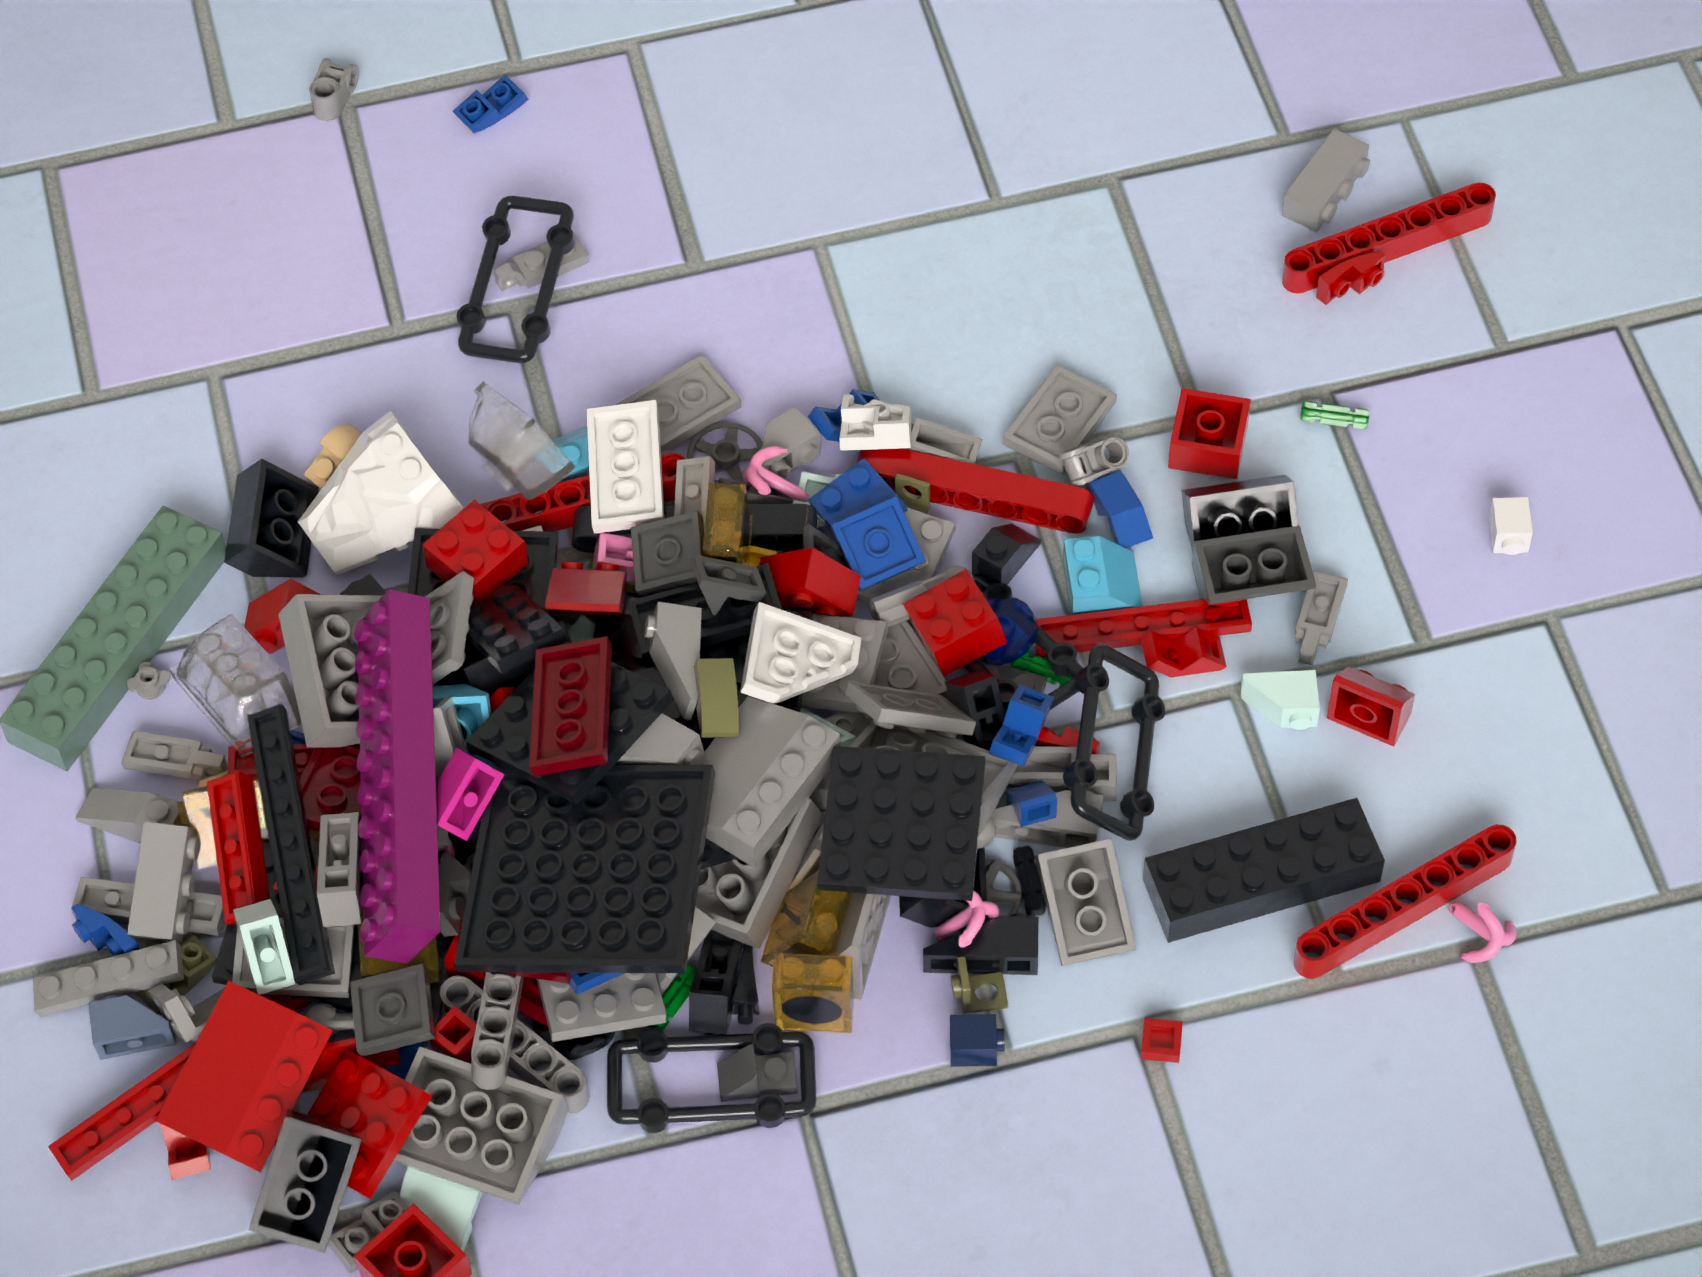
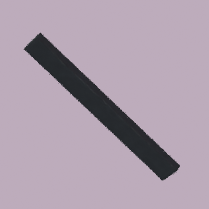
M278 704L247 715L293 977L294 981L300 986L335 974L327 927H323L319 909L317 873L287 710L282 704Z

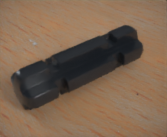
M1026 845L1013 850V860L1017 868L1016 873L1021 885L1022 898L1025 901L1026 914L1033 917L1045 913L1046 903L1042 894L1037 865L1034 862L1033 849Z

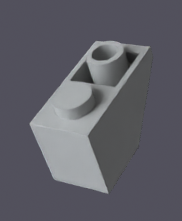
M795 406L767 423L762 449L779 446L788 449V453H781L765 460L762 463V467L782 478H786L791 471L803 464L811 463L821 454L820 433Z

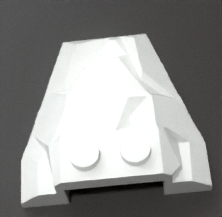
M391 410L360 435L298 521L336 575L378 560L379 554L394 548L398 551L408 548V543L414 541L415 528L441 529L464 509L450 488L440 479L413 443L412 437Z

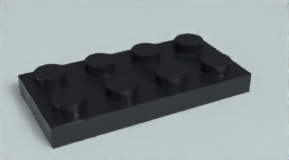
M769 564L755 566L758 568L766 591L760 602L782 610ZM698 582L627 601L644 663L653 661L649 653L650 638L644 637V628L647 615L653 616L658 602L702 608L700 648L749 635L753 613L758 602L727 597L718 613L714 616Z
M516 584L500 587L493 592L492 596L480 602H472L470 606L469 631L466 639L501 674L535 658L536 649L557 646L568 641L564 629Z

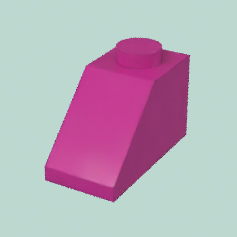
M456 748L438 779L436 795L437 825L467 841L503 779L504 774Z

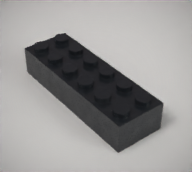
M1354 798L1144 858L1143 882L1166 940L1170 943L1381 882L1385 859L1358 798Z

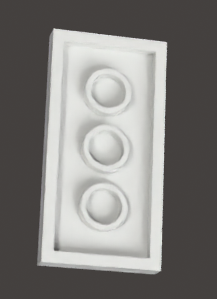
M650 400L587 409L591 520L594 534L627 530L634 526L665 519L657 401Z

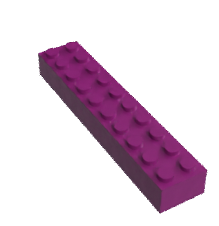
M388 589L379 601L374 602L371 610L363 619L358 620L354 630V639L358 641L355 671L358 673L359 678L355 701L359 705L356 735L360 738L357 769L361 772V785L357 795L358 803L361 804V820L358 827V835L362 838L359 870L363 872L360 905L363 906L364 914L360 937L364 941L365 957L407 964L440 933L430 598Z

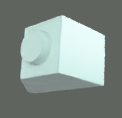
M1316 670L1242 673L1241 699L1280 728H1293L1296 730L1317 726L1320 702Z
M271 899L234 909L233 912L258 995L296 984L278 915Z

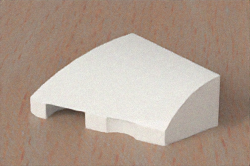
M843 395L841 405L842 424L839 437L840 451L911 448V407L899 404H886L883 401L874 399L870 403L861 405L854 403V395Z

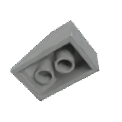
M1112 838L1034 856L1062 966L1136 950Z

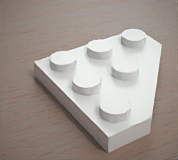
M759 602L753 613L740 692L772 704H777L848 676L854 672L858 665L861 638Z

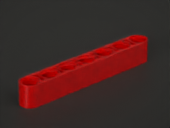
M1473 183L1293 249L1285 256L1282 276L1283 287L1292 293H1304L1318 287L1319 276L1348 259L1382 251L1386 255V263L1484 227L1492 219L1496 192L1486 183Z
M903 448L860 450L855 462L856 464L864 458L894 492L895 477L897 474L930 483L931 503L1067 533L1078 534L1085 531L1095 500L1094 495L1090 491L1078 486ZM904 486L909 493L921 495L918 489L912 486Z
M678 453L661 455L664 502L675 500L676 477L671 476L676 475L677 460L686 459ZM586 475L485 502L480 505L501 522L508 520L504 524L512 531H522L541 525L543 531L555 532L573 527L574 511L577 508L591 506L590 476Z
M1492 825L1306 931L1298 938L1294 955L1296 972L1308 979L1321 977L1506 870L1512 862L1517 843L1514 831L1505 825ZM1491 846H1499L1504 850L1497 851L1493 849ZM1467 863L1474 868H1465L1460 864ZM1430 881H1438L1441 882L1443 885L1435 886L1431 884ZM1406 898L1412 901L1413 903L1405 904L1400 902L1398 899ZM1376 916L1382 921L1374 922L1367 917ZM1345 934L1348 935L1351 939L1343 940L1338 938L1336 935ZM1314 952L1317 953L1320 957L1311 958L1305 955L1304 953Z

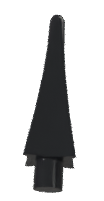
M743 943L741 964L732 1002L734 1003L733 1015L738 1014V1023L749 1025L753 1022V1014L760 1015L753 965V947Z

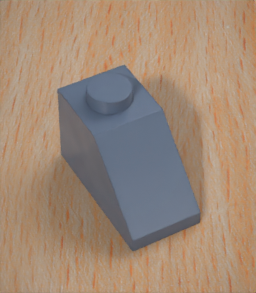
M109 995L101 998L99 1001L88 1003L93 1045L100 1060L176 1045V1038L169 1021L127 995Z

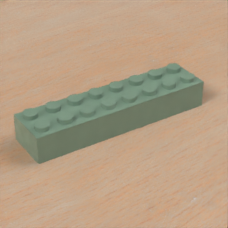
M162 506L0 717V726L7 742L68 772L129 690L127 687L128 679L137 674L141 663L151 661L224 563L226 545L222 532L166 506Z

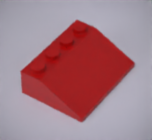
M228 981L167 1097L156 1122L261 1173L276 1145L287 1109L294 1110L333 1034V1030Z

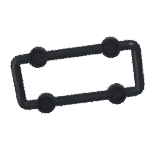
M514 195L506 196L498 202L494 215L488 217L483 222L482 231L487 241L469 303L463 305L458 310L456 316L461 327L458 346L465 355L513 363H526L534 358L539 343L544 342L549 337L551 328L546 316L563 255L569 253L575 245V237L571 229L574 212L568 204ZM510 209L560 215L558 224L552 226L546 235L551 251L534 312L527 315L521 324L522 331L526 337L522 350L472 343L474 334L479 333L486 324L482 304L499 245L505 244L511 236V229L507 221Z
M973 574L974 582L983 593L996 616L1006 615L1048 654L1049 666L1053 672L1059 676L1070 675L1073 678L1048 694L1054 697L1050 710L1078 693L1079 690L1076 687L1075 679L1083 667L1078 663L1076 648L1068 643L1057 644L1013 603L1012 590L1007 584H993L985 576ZM977 659L964 666L970 673L977 670L992 674ZM997 679L1006 713L1010 699L1018 686L1013 681H999Z
M1098 644L1090 650L1088 666L1082 668L1075 679L1076 687L1084 694L1076 760L1066 766L1063 780L1066 786L1072 789L1071 806L1078 816L1125 840L1131 841L1136 840L1141 835L1144 817L1149 816L1154 811V800L1147 791L1154 727L1157 721L1163 719L1165 706L1158 696L1159 680L1153 670L1107 645ZM1103 660L1142 680L1145 684L1144 696L1134 702L1131 710L1134 720L1140 724L1133 789L1123 796L1120 803L1122 814L1129 819L1128 824L1086 803L1087 788L1093 786L1098 777L1097 770L1090 761L1098 696L1100 692L1109 686L1108 673L1102 666Z
M772 1023L762 1024L753 1033L680 1037H667L660 1029L650 1028L644 1030L638 1038L617 1040L608 1049V1115L617 1124H640L642 1129L648 1133L661 1132L669 1123L756 1119L763 1127L774 1128L782 1124L785 1118L807 1116L816 1105L815 1046L813 1040L804 1032H782L777 1025ZM749 1044H754V1050L759 1055L780 1053L783 1047H799L801 1101L784 1102L779 1095L767 1093L760 1096L755 1104L667 1107L662 1100L651 1098L642 1102L638 1109H622V1055L639 1054L643 1060L655 1063L664 1059L668 1052L737 1050Z

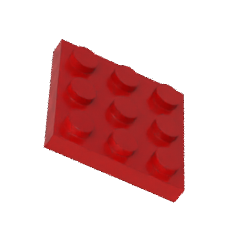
M347 1049L307 1115L325 1120L362 1138L347 1186L371 1199L432 1096L419 1087Z

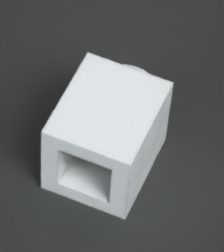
M1528 497L1492 498L1488 521L1493 553L1516 555L1529 552L1533 529Z

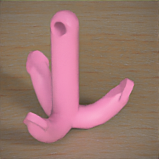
M771 446L759 450L752 456L749 466L742 473L743 482L751 483L763 495L770 494V487L793 500L808 501L809 494L804 492L801 487L762 467V463L765 460L781 453H788V449Z
M973 890L972 901H966L969 906L939 925L934 930V936L940 941L945 940L967 926L959 936L958 944L960 947L968 946L982 927L985 915H988L989 921L998 917V906L990 901H982L979 894Z
M1453 902L1449 908L1450 913L1488 941L1487 946L1482 949L1462 953L1460 959L1471 963L1487 961L1496 956L1502 946L1511 945L1516 940L1517 932L1513 922L1505 921L1503 929L1500 921L1487 904L1479 903L1477 905V915L1461 902Z

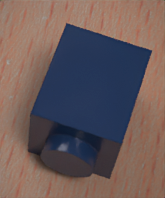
M996 1014L950 1015L951 1067L997 1066V1052L1005 1051L1004 1028H997Z

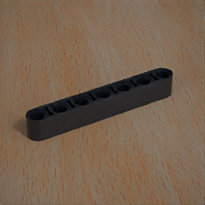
M713 504L712 528L715 524V534H712L711 552L741 551L743 546L744 514L720 513L719 504ZM745 504V508L748 507L749 545L773 551L801 550L803 527L810 524L817 529L818 512L813 506L807 504ZM664 505L665 518L674 516L675 505ZM581 506L574 511L571 545L578 551L594 553L600 533L594 534L591 506ZM631 529L604 532L631 538Z

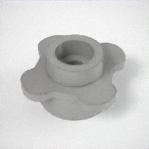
M151 662L141 663L137 674L128 679L127 687L132 692L137 691L139 696L144 699L152 700L158 698L163 694L165 684L170 681V674L167 670L160 671L154 668Z

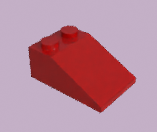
M562 562L561 569H552L545 609L552 613L625 614L627 573L619 571V565L598 564L597 570H583V563Z

